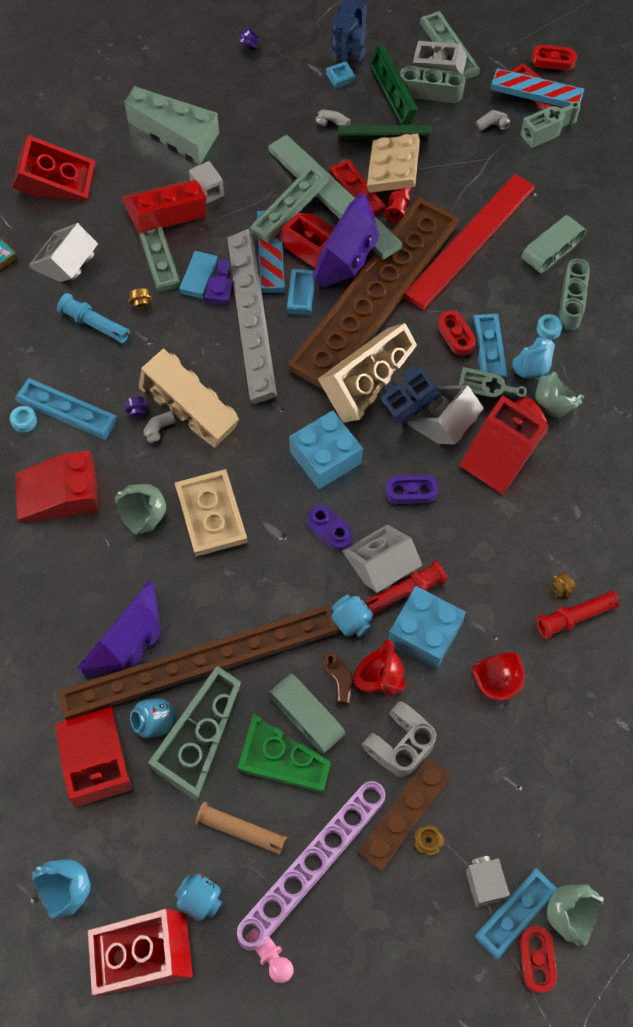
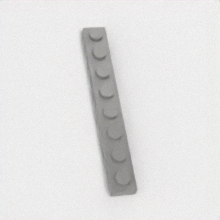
M247 229L227 237L249 397L253 404H257L277 397L254 239L252 232Z

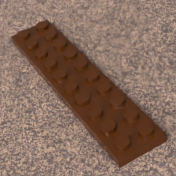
M418 198L392 231L402 242V248L384 260L376 253L372 256L288 363V370L323 389L318 378L373 338L404 297L406 290L417 280L458 226L460 218Z

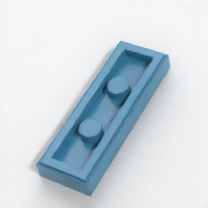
M498 314L474 315L473 326L480 371L500 375L504 381H507L508 373ZM492 378L491 382H497V378Z
M535 868L474 938L498 960L546 906L557 887Z

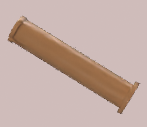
M205 801L201 805L195 821L196 825L202 823L277 853V855L281 854L285 845L284 842L287 839V836H282L209 807Z

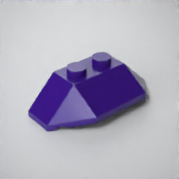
M360 193L348 205L323 247L317 262V268L312 273V277L322 288L354 277L358 270L364 266L371 248L377 244L379 231L372 206L365 194Z
M150 580L147 581L132 602L77 666L83 678L103 677L134 667L140 662L145 648L157 641L161 627L154 584Z

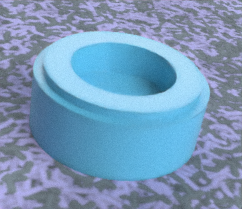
M547 314L540 317L536 330L542 338L552 340L560 335L563 324L559 317Z
M20 406L11 412L10 422L14 430L25 433L35 428L37 417L32 408Z

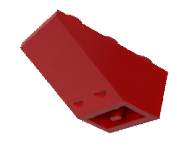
M502 395L485 420L459 466L499 493L504 494L547 432L548 424Z
M112 707L55 723L69 800L75 808L133 790Z

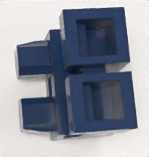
M344 0L338 7V14L332 17L331 52L335 57L341 58L343 62H348L350 58L361 61L366 54V47L362 44L367 36L365 21L367 3L360 0Z
M412 366L402 374L405 378L403 380L405 383L404 387L400 383L396 385L394 381L383 387L385 394L380 398L402 425L408 421L410 416H416L424 408L428 407L430 401H436L441 397L437 386L423 367L416 370Z

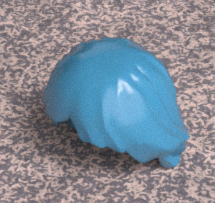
M538 337L533 345L525 347L513 359L512 367L515 373L525 379H538L542 375L545 376L552 366L554 343L550 339Z
M72 859L45 862L42 866L36 867V871L32 874L36 891L39 892L38 897L42 899L41 902L52 919L73 915L90 893L91 883L85 868L79 862Z

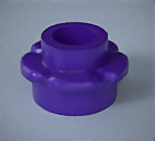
M249 27L244 31L241 30L240 34L242 37L240 41L247 48H256V44L260 39Z
M143 396L132 397L125 401L126 407L124 411L130 413L131 417H139L146 414V410L150 405L146 403V398Z

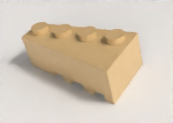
M405 323L387 328L318 378L343 423L361 419L367 406L372 404L378 397L377 393L380 389L388 384L394 371L401 367L417 346Z
M163 348L141 368L139 389L144 393L148 390L151 391L155 396L154 401L161 406L165 403L170 406L173 416L182 421L188 420L190 429L214 448L236 428L239 418L235 410L228 405L225 406L211 388L203 386L198 376L191 370L187 371L173 353L169 354Z

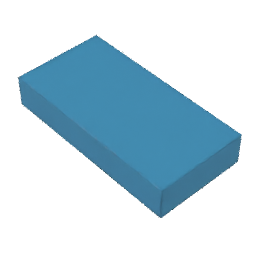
M194 251L179 288L180 294L204 299L208 279L213 276L218 263V256Z
M292 269L287 314L311 316L315 279L312 277L314 270Z

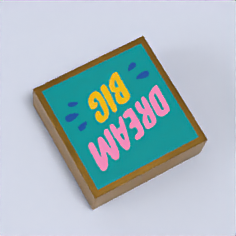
M0 239L1 270L18 258L16 252L2 239Z

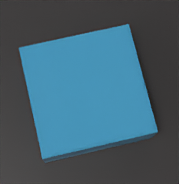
M347 62L326 68V74L335 89L356 82V76Z

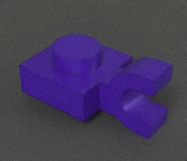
M219 259L217 277H209L204 296L205 303L229 306L234 283L233 280L228 279L230 274L228 260Z

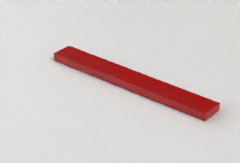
M515 174L406 290L404 299L424 310L532 193L534 185Z

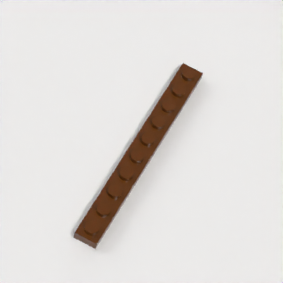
M330 604L59 690L57 692L64 718L69 720L210 675L216 666L226 670L337 634L339 629L331 618L333 612Z

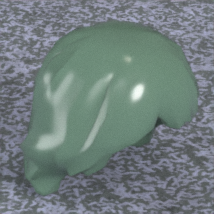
M551 371L550 374L542 375L539 378L535 392V401L548 416H564L582 404L584 396L580 393H574V391L569 390L568 386H564L556 372Z
M128 485L124 490L118 491V495H115L114 502L117 505L118 514L121 515V520L136 535L153 531L166 512V502L163 495L153 485Z
M587 884L563 885L553 892L547 907L549 924L568 942H574L577 946L580 944L586 946L591 932H593V925L597 923L595 918L598 917L600 907L604 902L603 896H599Z

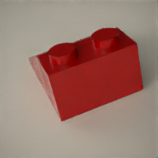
M28 135L20 152L12 188L36 197L86 201L95 160Z
M90 451L62 454L15 473L18 522L98 512L95 464Z
M163 909L88 930L92 996L166 985L193 978L187 915L184 912Z

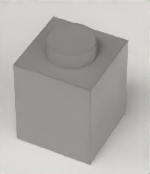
M210 161L189 170L190 180H198L207 197L206 204L224 196L223 179Z
M484 856L472 860L473 865H469L466 874L476 908L505 901L510 895L499 858L490 860L489 856Z

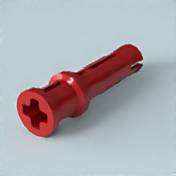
M411 187L396 189L391 193L389 197L390 205L384 212V216L388 221L399 223L405 216V208L410 203L409 192Z
M435 560L431 566L419 572H411L410 578L365 599V604L375 615L409 597L415 586L427 591L428 588L440 582L442 584L446 583L447 577L440 563Z
M611 590L606 594L570 608L561 606L554 613L546 616L538 615L536 617L537 628L544 639H549L552 637V634L559 631L572 630L575 623L619 607L620 601L614 602V600L619 598L615 591Z

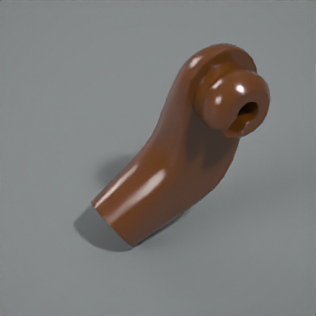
M332 652L327 653L322 659V666L336 682V704L349 706L354 685L353 675L338 655Z

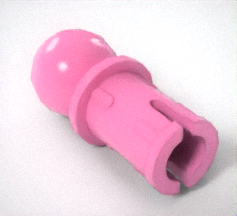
M257 927L252 929L246 935L247 940L251 943L258 940L260 930ZM269 937L262 946L255 950L261 958V965L269 963L271 979L277 983H286L293 975V965L287 958L279 957L278 954L282 951V948L280 946L277 947Z

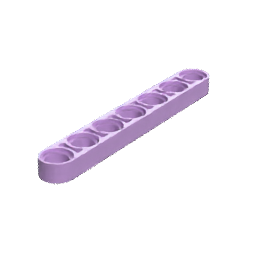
M374 781L364 783L240 922L237 928V938L241 947L246 950H255L262 946L381 809L385 800V790L381 784ZM370 789L377 791L380 796L379 801L373 804L366 802L363 797L364 792ZM349 811L357 812L361 817L360 823L354 826L347 824L344 820L345 814ZM330 833H336L341 837L342 843L336 848H330L324 841L325 837ZM312 855L319 857L322 861L321 868L315 871L307 869L304 863L306 858ZM295 878L301 882L302 889L300 892L290 894L285 890L284 884L288 879ZM268 902H276L281 907V913L275 918H269L263 912L264 906ZM247 926H255L260 930V937L255 942H247L242 937V932Z

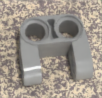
M399 701L389 712L393 720L408 732L399 744L393 749L379 736L371 733L361 745L380 765L397 777L405 778L413 774L432 751L436 741V732L420 714L406 703ZM418 734H424L430 742L422 745L417 743L414 737ZM398 756H406L411 760V764L407 767H402L396 762V758Z

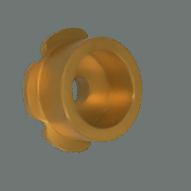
M135 289L129 293L130 299H128V303L134 305L135 309L146 308L152 301V296L149 295L148 289Z
M565 572L560 573L558 576L556 574L552 576L554 582L551 583V587L559 597L564 595L569 598L571 593L576 590V585L571 577Z
M432 825L419 828L414 835L416 849L420 853H426L428 856L437 854L439 848L444 843L443 835ZM426 838H430L431 843H427Z

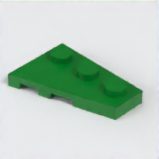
M253 713L237 768L238 772L324 793L331 762L305 745L297 743L286 736L283 731L272 727Z

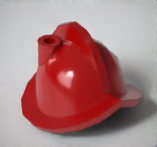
M386 639L378 650L366 656L356 668L354 681L356 687L361 691H381L392 697L396 692L405 689L404 667L401 659L394 652L393 640Z

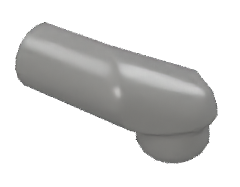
M323 109L318 112L319 115L315 119L322 126H326L328 120L336 125H350L351 122L349 118L337 111Z
M496 110L490 111L475 122L480 131L490 125L499 126L502 130L510 126L508 115Z
M169 411L150 419L143 430L144 436L147 437L149 443L160 440L161 436L158 431L161 428L175 423L172 412Z

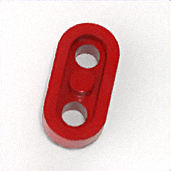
M538 45L533 49L531 60L534 65L540 68L570 70L575 66L577 54L568 47Z
M452 310L443 312L439 317L438 329L448 346L457 355L465 356L470 354L474 350L476 342L473 332L460 313Z
M532 926L526 929L520 937L523 979L529 990L542 994L551 990L557 980L553 939L545 928ZM531 938H536L540 941L539 949L536 950L531 947ZM535 971L543 973L544 981L542 983L535 981Z

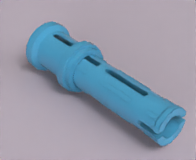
M65 293L58 302L57 312L71 316L76 323H86L118 340L120 343H124L127 340L128 336L125 333H130L128 328L93 311L88 303H81L75 300L69 293Z

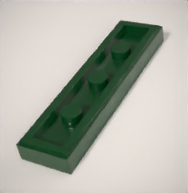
M378 46L371 59L370 66L401 125H410L418 108L385 46Z
M338 125L339 140H376L384 137H398L405 134H418L419 140H428L431 134V125Z

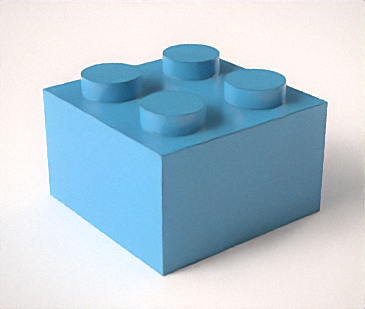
M334 411L329 412L289 436L290 453L318 489L323 488L362 464V446Z
M415 586L389 631L388 639L393 640L395 648L437 670L457 635L466 612Z

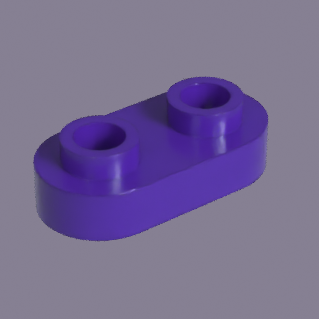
M429 475L394 476L386 483L385 495L390 502L395 504L430 503L438 495L439 484L434 477ZM426 489L429 493L424 494L420 490ZM395 490H400V491H402L403 493L400 494V495H398V494H395L394 491H395Z
M322 505L310 509L307 514V525L326 545L335 551H342L352 545L353 531L351 527L331 509ZM318 515H323L325 518L323 520H318L316 517ZM337 532H342L344 536L337 537L335 534Z

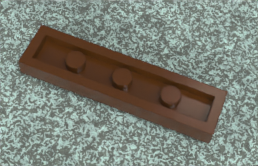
M427 757L357 854L382 873L452 774Z

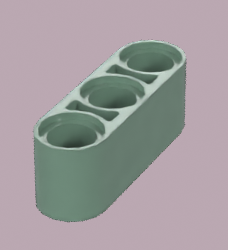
M416 66L404 67L400 72V76L412 98L447 103H457L463 98L465 76L460 72Z
M566 215L531 242L522 253L521 258L539 273H543L583 239L586 229Z
M573 259L569 262L563 280L559 318L563 324L562 328L568 331L576 330L579 327L585 311L590 266L583 259Z
M290 673L268 692L275 704L322 754L346 735L338 721L293 674Z

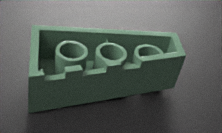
M135 86L124 102L129 123L149 135L154 134L159 137L162 143L166 145L171 144L177 148L179 153L184 156L186 154L191 156L194 162L201 165L219 134L218 114L216 112Z
M218 666L213 670L148 762L149 770L196 802L198 801L241 684L239 680Z

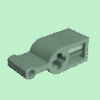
M575 101L563 109L552 106L524 118L520 135L531 148L554 139L560 135L562 127L576 123L581 105L578 101Z
M466 367L462 369L459 385H468L475 394L497 397L503 391L516 393L520 397L526 396L527 389L525 387L507 386L500 375ZM464 378L481 381L482 384L466 381ZM492 378H497L496 381L500 384V388L495 389L494 392H489L490 388L486 386V382H491ZM519 389H523V393L519 394Z

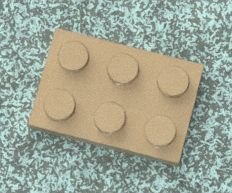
M405 134L398 137H384L373 140L367 181L369 193L415 187L420 144L418 134Z
M226 469L175 482L195 557L248 543Z

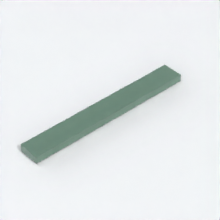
M288 135L268 146L269 152L296 178L309 166L328 175L329 182L315 196L341 219L348 205L355 198ZM375 217L379 236L377 244L371 249L384 260L401 249L402 242Z

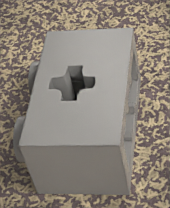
M418 41L413 63L416 67L456 71L463 74L467 55L459 43Z

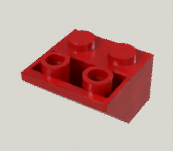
M297 213L282 227L283 247L314 268H317V262L323 247L335 228L314 214Z

